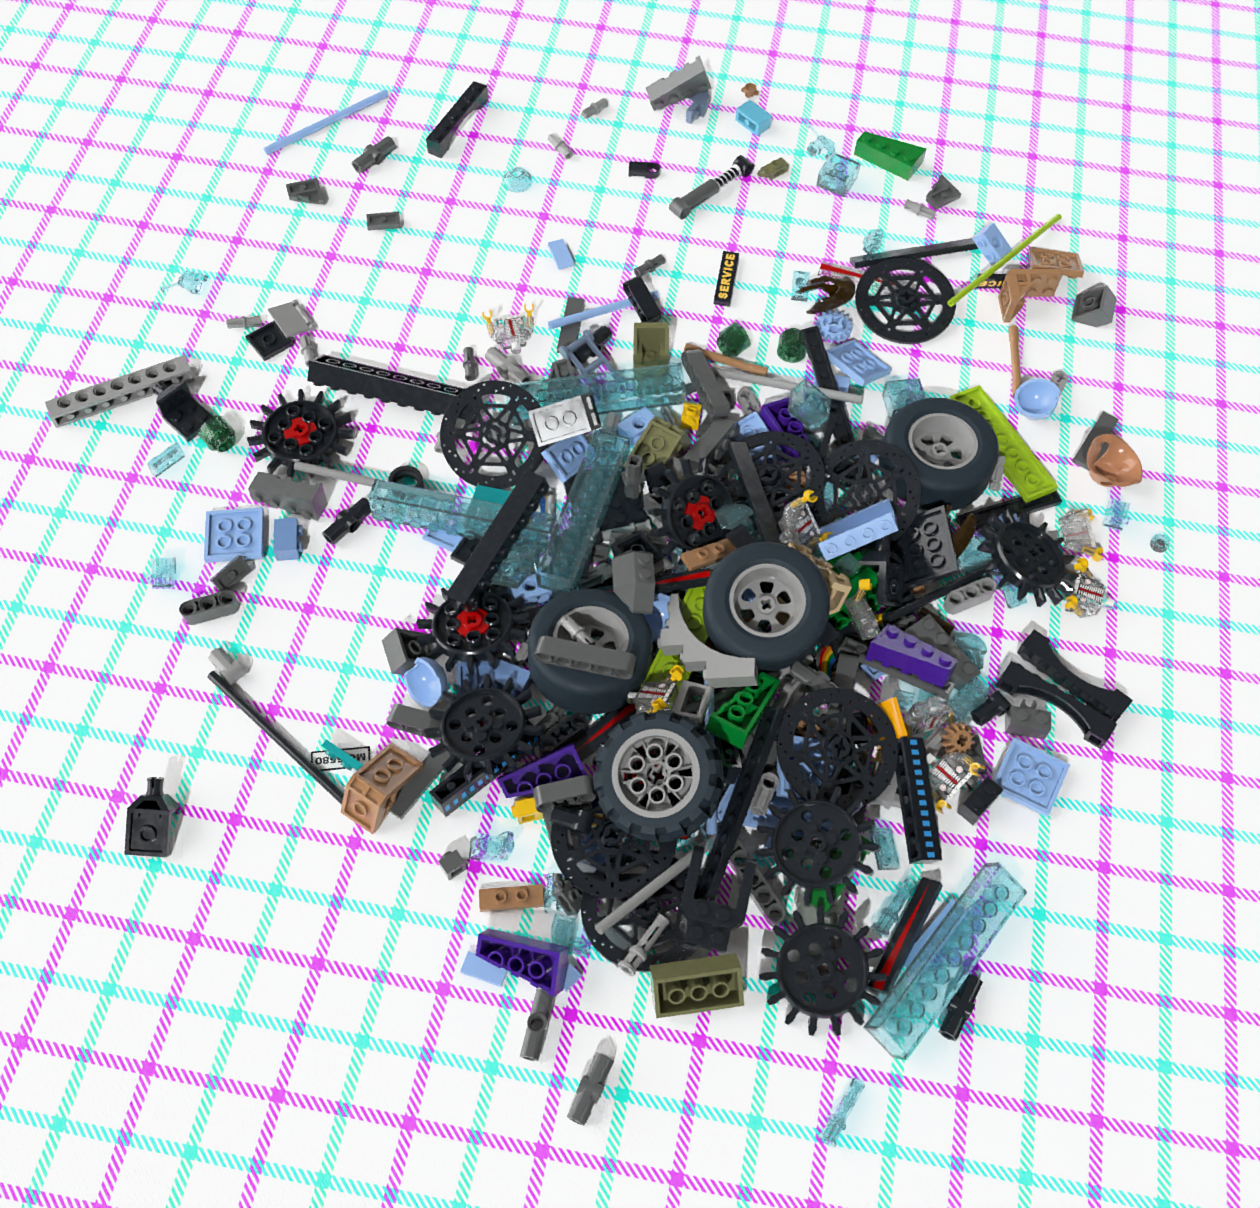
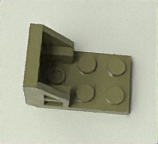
M634 322V396H668L669 322Z
M655 416L647 425L630 455L641 456L643 460L642 470L644 472L645 468L661 461L667 465L671 457H679L688 451L692 444L687 432Z

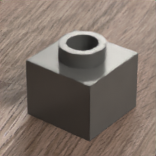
M457 849L453 852H446L438 860L439 866L448 881L467 870L466 863Z

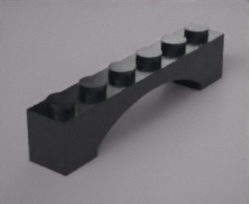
M476 81L471 83L426 138L428 154L438 158H442L449 150V145L455 132L463 120L473 110H481L488 102L487 85Z
M1034 629L1021 644L1017 654L1023 660L1035 666L1039 672L1046 674L1056 684L1068 690L1071 695L1079 698L1086 705L1093 707L1100 714L1108 716L1114 722H1117L1133 700L1117 688L1115 691L1100 688L1076 676L1053 653L1049 645L1051 640Z
M1012 660L996 684V687L1011 696L1014 694L1029 695L1056 706L1078 725L1084 734L1083 739L1100 750L1117 726V723L1110 717L1100 714L1093 707L1085 705L1073 695L1065 693L1056 685L1050 684L1038 674L1028 671L1021 664L1015 663Z

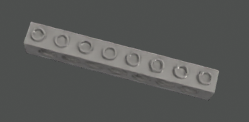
M185 355L53 398L45 401V405L55 428L156 395L152 389L155 384L162 388L158 384L159 381H163L169 387L172 384L182 382L188 384L194 382L195 379Z

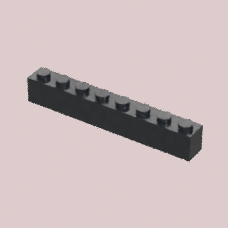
M527 469L525 470L446 593V597L452 604L469 612L478 604L479 597L488 588L491 578L498 572L503 559L507 558L510 548L518 541L519 534L528 525L531 515L538 509L543 496L547 495L550 486L545 477Z

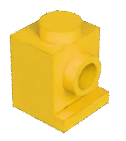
M684 402L680 428L698 430L702 404Z
M534 797L520 798L514 802V806H511L513 818H517L519 824L543 819V813L536 810Z

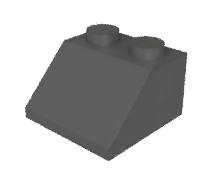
M1108 285L1078 294L1071 320L1096 328L1112 323L1117 300L1116 296Z
M395 628L381 640L392 674L404 675L416 665L414 662L417 658H428L427 653L431 651L430 646L420 647L417 637L426 635L425 633Z

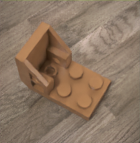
M1011 269L1006 274L998 295L1003 323H1010L1023 308L1025 303L1024 297H1054L1063 275L1062 269Z
M391 742L351 776L346 784L340 813L373 835L379 829L395 803L398 790L423 769L424 763Z

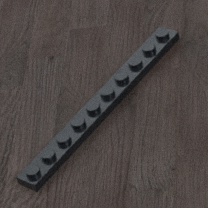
M782 707L765 708L694 897L714 902L718 894L720 884L786 711Z

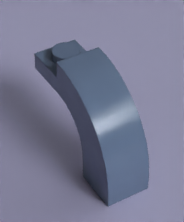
M708 90L688 98L693 103L686 110V123L692 124L699 116L705 117L708 110Z

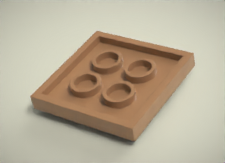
M1029 247L1028 257L1031 269H1062L1064 276L1071 279L1083 278L1084 269L1079 253Z

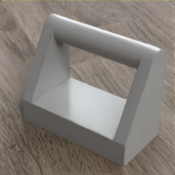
M682 680L672 711L683 717L687 716L693 721H697L698 724L703 723L714 688ZM703 695L697 715L684 712L690 696Z

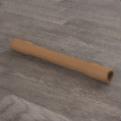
M1016 325L1008 328L1013 398L1016 390L1023 384L1021 381L1019 327Z
M686 343L684 351L701 350L706 359L741 369L754 375L766 377L768 372L767 367L744 362L690 343Z

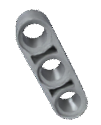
M985 577L949 592L943 604L945 612L954 615L989 601L997 588V583L994 579Z

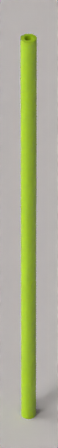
M1056 214L947 302L948 306H954L1062 218L1061 214Z

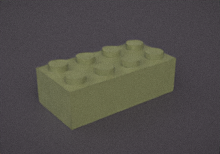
M737 953L649 965L652 1003L656 1019L744 1006L742 967Z

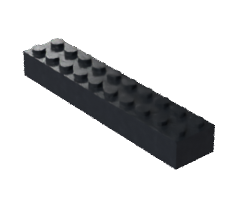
M325 354L309 360L307 381L312 382L315 386L321 387L325 385L329 386L331 390H345L348 394H361L364 398L368 399L378 398L384 403L394 402L400 407H414L416 411L427 410L431 411L433 415H444L452 400L465 389ZM490 395L482 397V401L485 404H489ZM472 403L463 409L458 417L459 419L467 421L474 410ZM481 410V415L483 418L487 414L484 412V410ZM475 415L470 424H475L479 421L477 415Z

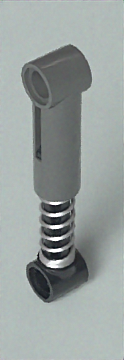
M739 155L734 160L730 169L722 172L718 177L707 180L681 198L675 197L669 204V210L679 219H685L691 210L717 194L720 187H724V184H728L729 181L732 182V179H736V177H748L754 170V164L743 155Z

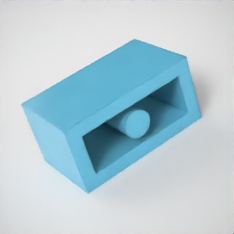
M748 100L736 109L735 121L757 137L770 128L772 116L751 100Z

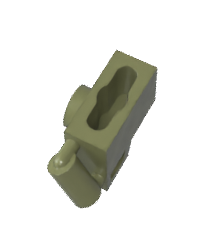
M780 157L761 167L757 175L773 180L788 172L789 163Z

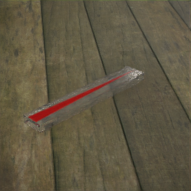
M822 260L817 276H830L834 278L847 276L857 286L860 278L866 271ZM877 278L870 289L878 291L883 280ZM897 280L902 286H906L908 281ZM890 282L894 290L898 289L892 282ZM913 283L910 288L915 290L917 284ZM885 286L882 292L891 294L887 286Z

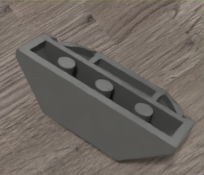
M628 550L612 558L613 591L629 607L632 613L652 614L655 592L653 554L647 551Z

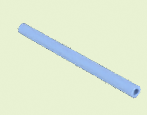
M657 291L650 292L654 300L659 298ZM629 299L621 300L548 321V327L552 330L628 308L632 304Z

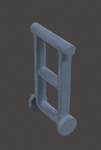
M586 329L583 331V336L566 348L564 346L559 347V352L564 359L570 358L597 392L595 395L600 400L626 382L627 379L624 375L620 376L593 343L595 340L593 334ZM587 343L598 359L584 368L572 351ZM602 364L616 379L604 389H601L589 374Z

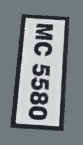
M370 746L341 749L363 765L370 760ZM327 750L311 752V762L320 771L346 769L341 765L342 760L339 758L333 760L326 755L325 752Z

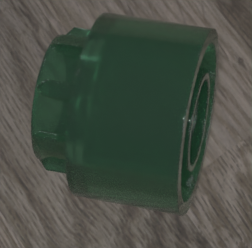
M736 322L720 331L719 337L716 340L721 353L728 357H737L751 346L747 332Z
M790 328L783 331L778 339L777 354L779 358L788 363L802 361L807 351L801 336V330Z
M215 416L208 419L198 431V436L211 451L226 452L232 448L236 441L235 430L223 416Z

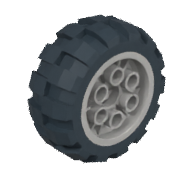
M657 710L654 713H646L644 711L630 716L629 721L622 725L618 724L607 734L610 737L604 746H600L595 758L597 767L596 773H593L594 790L597 791L599 797L598 803L605 815L616 824L615 826L627 834L644 841L663 843L672 842L684 836L688 837L701 829L700 826L708 818L711 819L719 806L718 802L721 793H724V763L720 751L711 736L697 722L687 716L683 717L675 714L674 711ZM668 745L674 746V750L667 756ZM654 748H660L661 750L658 758L651 757V751ZM642 749H645L646 751V758H643L639 754V752ZM678 757L680 764L675 768L670 767V760ZM636 760L643 761V766L640 770L633 769V764ZM692 770V777L680 776L679 771ZM661 771H662V775L664 776V779H663V780H662V779H659V780L657 781V778L655 777V774H656V773L660 774ZM627 774H637V777L627 780ZM676 778L680 779V788L672 789L671 782ZM643 781V790L636 792L634 789L635 783ZM660 790L663 792V798L656 802L653 799V794ZM647 793L649 798L646 807L639 803ZM673 793L680 801L672 805L668 794Z

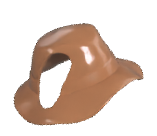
M1102 434L1093 439L1087 453V465L1090 469L1089 475L1094 482L1104 487H1126L1139 484L1142 481L1143 470L1141 461L1135 451L1123 439L1115 434ZM1101 442L1108 443L1109 448L1107 449V451L1098 461L1095 462L1099 452L1101 451Z

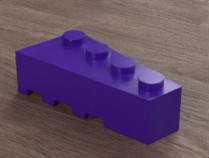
M793 396L762 405L759 416L769 431L791 433L809 442L807 435L803 431V423L799 420V412L794 406ZM779 445L783 453L794 458L801 456L800 453L792 448Z
M889 623L871 641L865 657L867 661L872 662L874 659L882 662L881 666L899 668L901 673L918 675V679L940 687H944L951 679L958 662L957 659L949 654L941 652L932 645L924 643Z
M570 743L518 767L516 772L511 770L498 776L497 780L505 798L532 794L533 789L539 785L587 774L573 743Z
M490 928L478 934L475 956L498 968L506 969L511 972V975L523 978L530 982V985L547 991V994L553 997L564 990L569 947Z

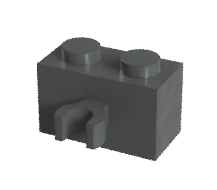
M1023 699L1020 707L1011 705L1006 713L1004 733L1044 740L1051 731V712L1035 709L1037 707L1035 700H1033L1031 707L1026 705V699Z

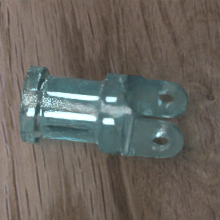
M548 873L545 876L547 880V891L544 892L543 906L545 913L550 912L551 904L555 901L557 911L562 910V907H559L560 904L552 894L556 888L554 886V874L556 873Z

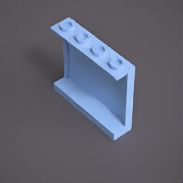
M889 498L819 528L821 535L825 532H832L833 534H829L827 540L818 543L825 560L828 561L898 531L896 514Z

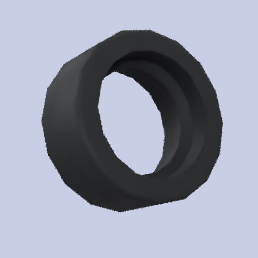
M409 465L397 467L388 477V481L394 483L401 478L411 477L417 481L414 487L424 489L423 476L416 467ZM390 491L392 496L400 501H412L418 498Z

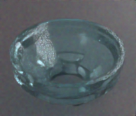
M515 167L504 174L503 184L507 190L521 193L531 187L532 176L526 169ZM513 173H522L520 176L513 175Z

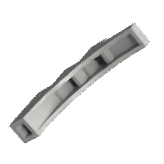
M671 594L670 602L667 603L669 619L666 620V628L661 629V636L657 639L658 648H661L664 656L680 655V663L684 665L686 671H703L704 681H707L708 686L713 688L758 686V666L755 658L725 655L701 643L685 624L683 606L679 594Z

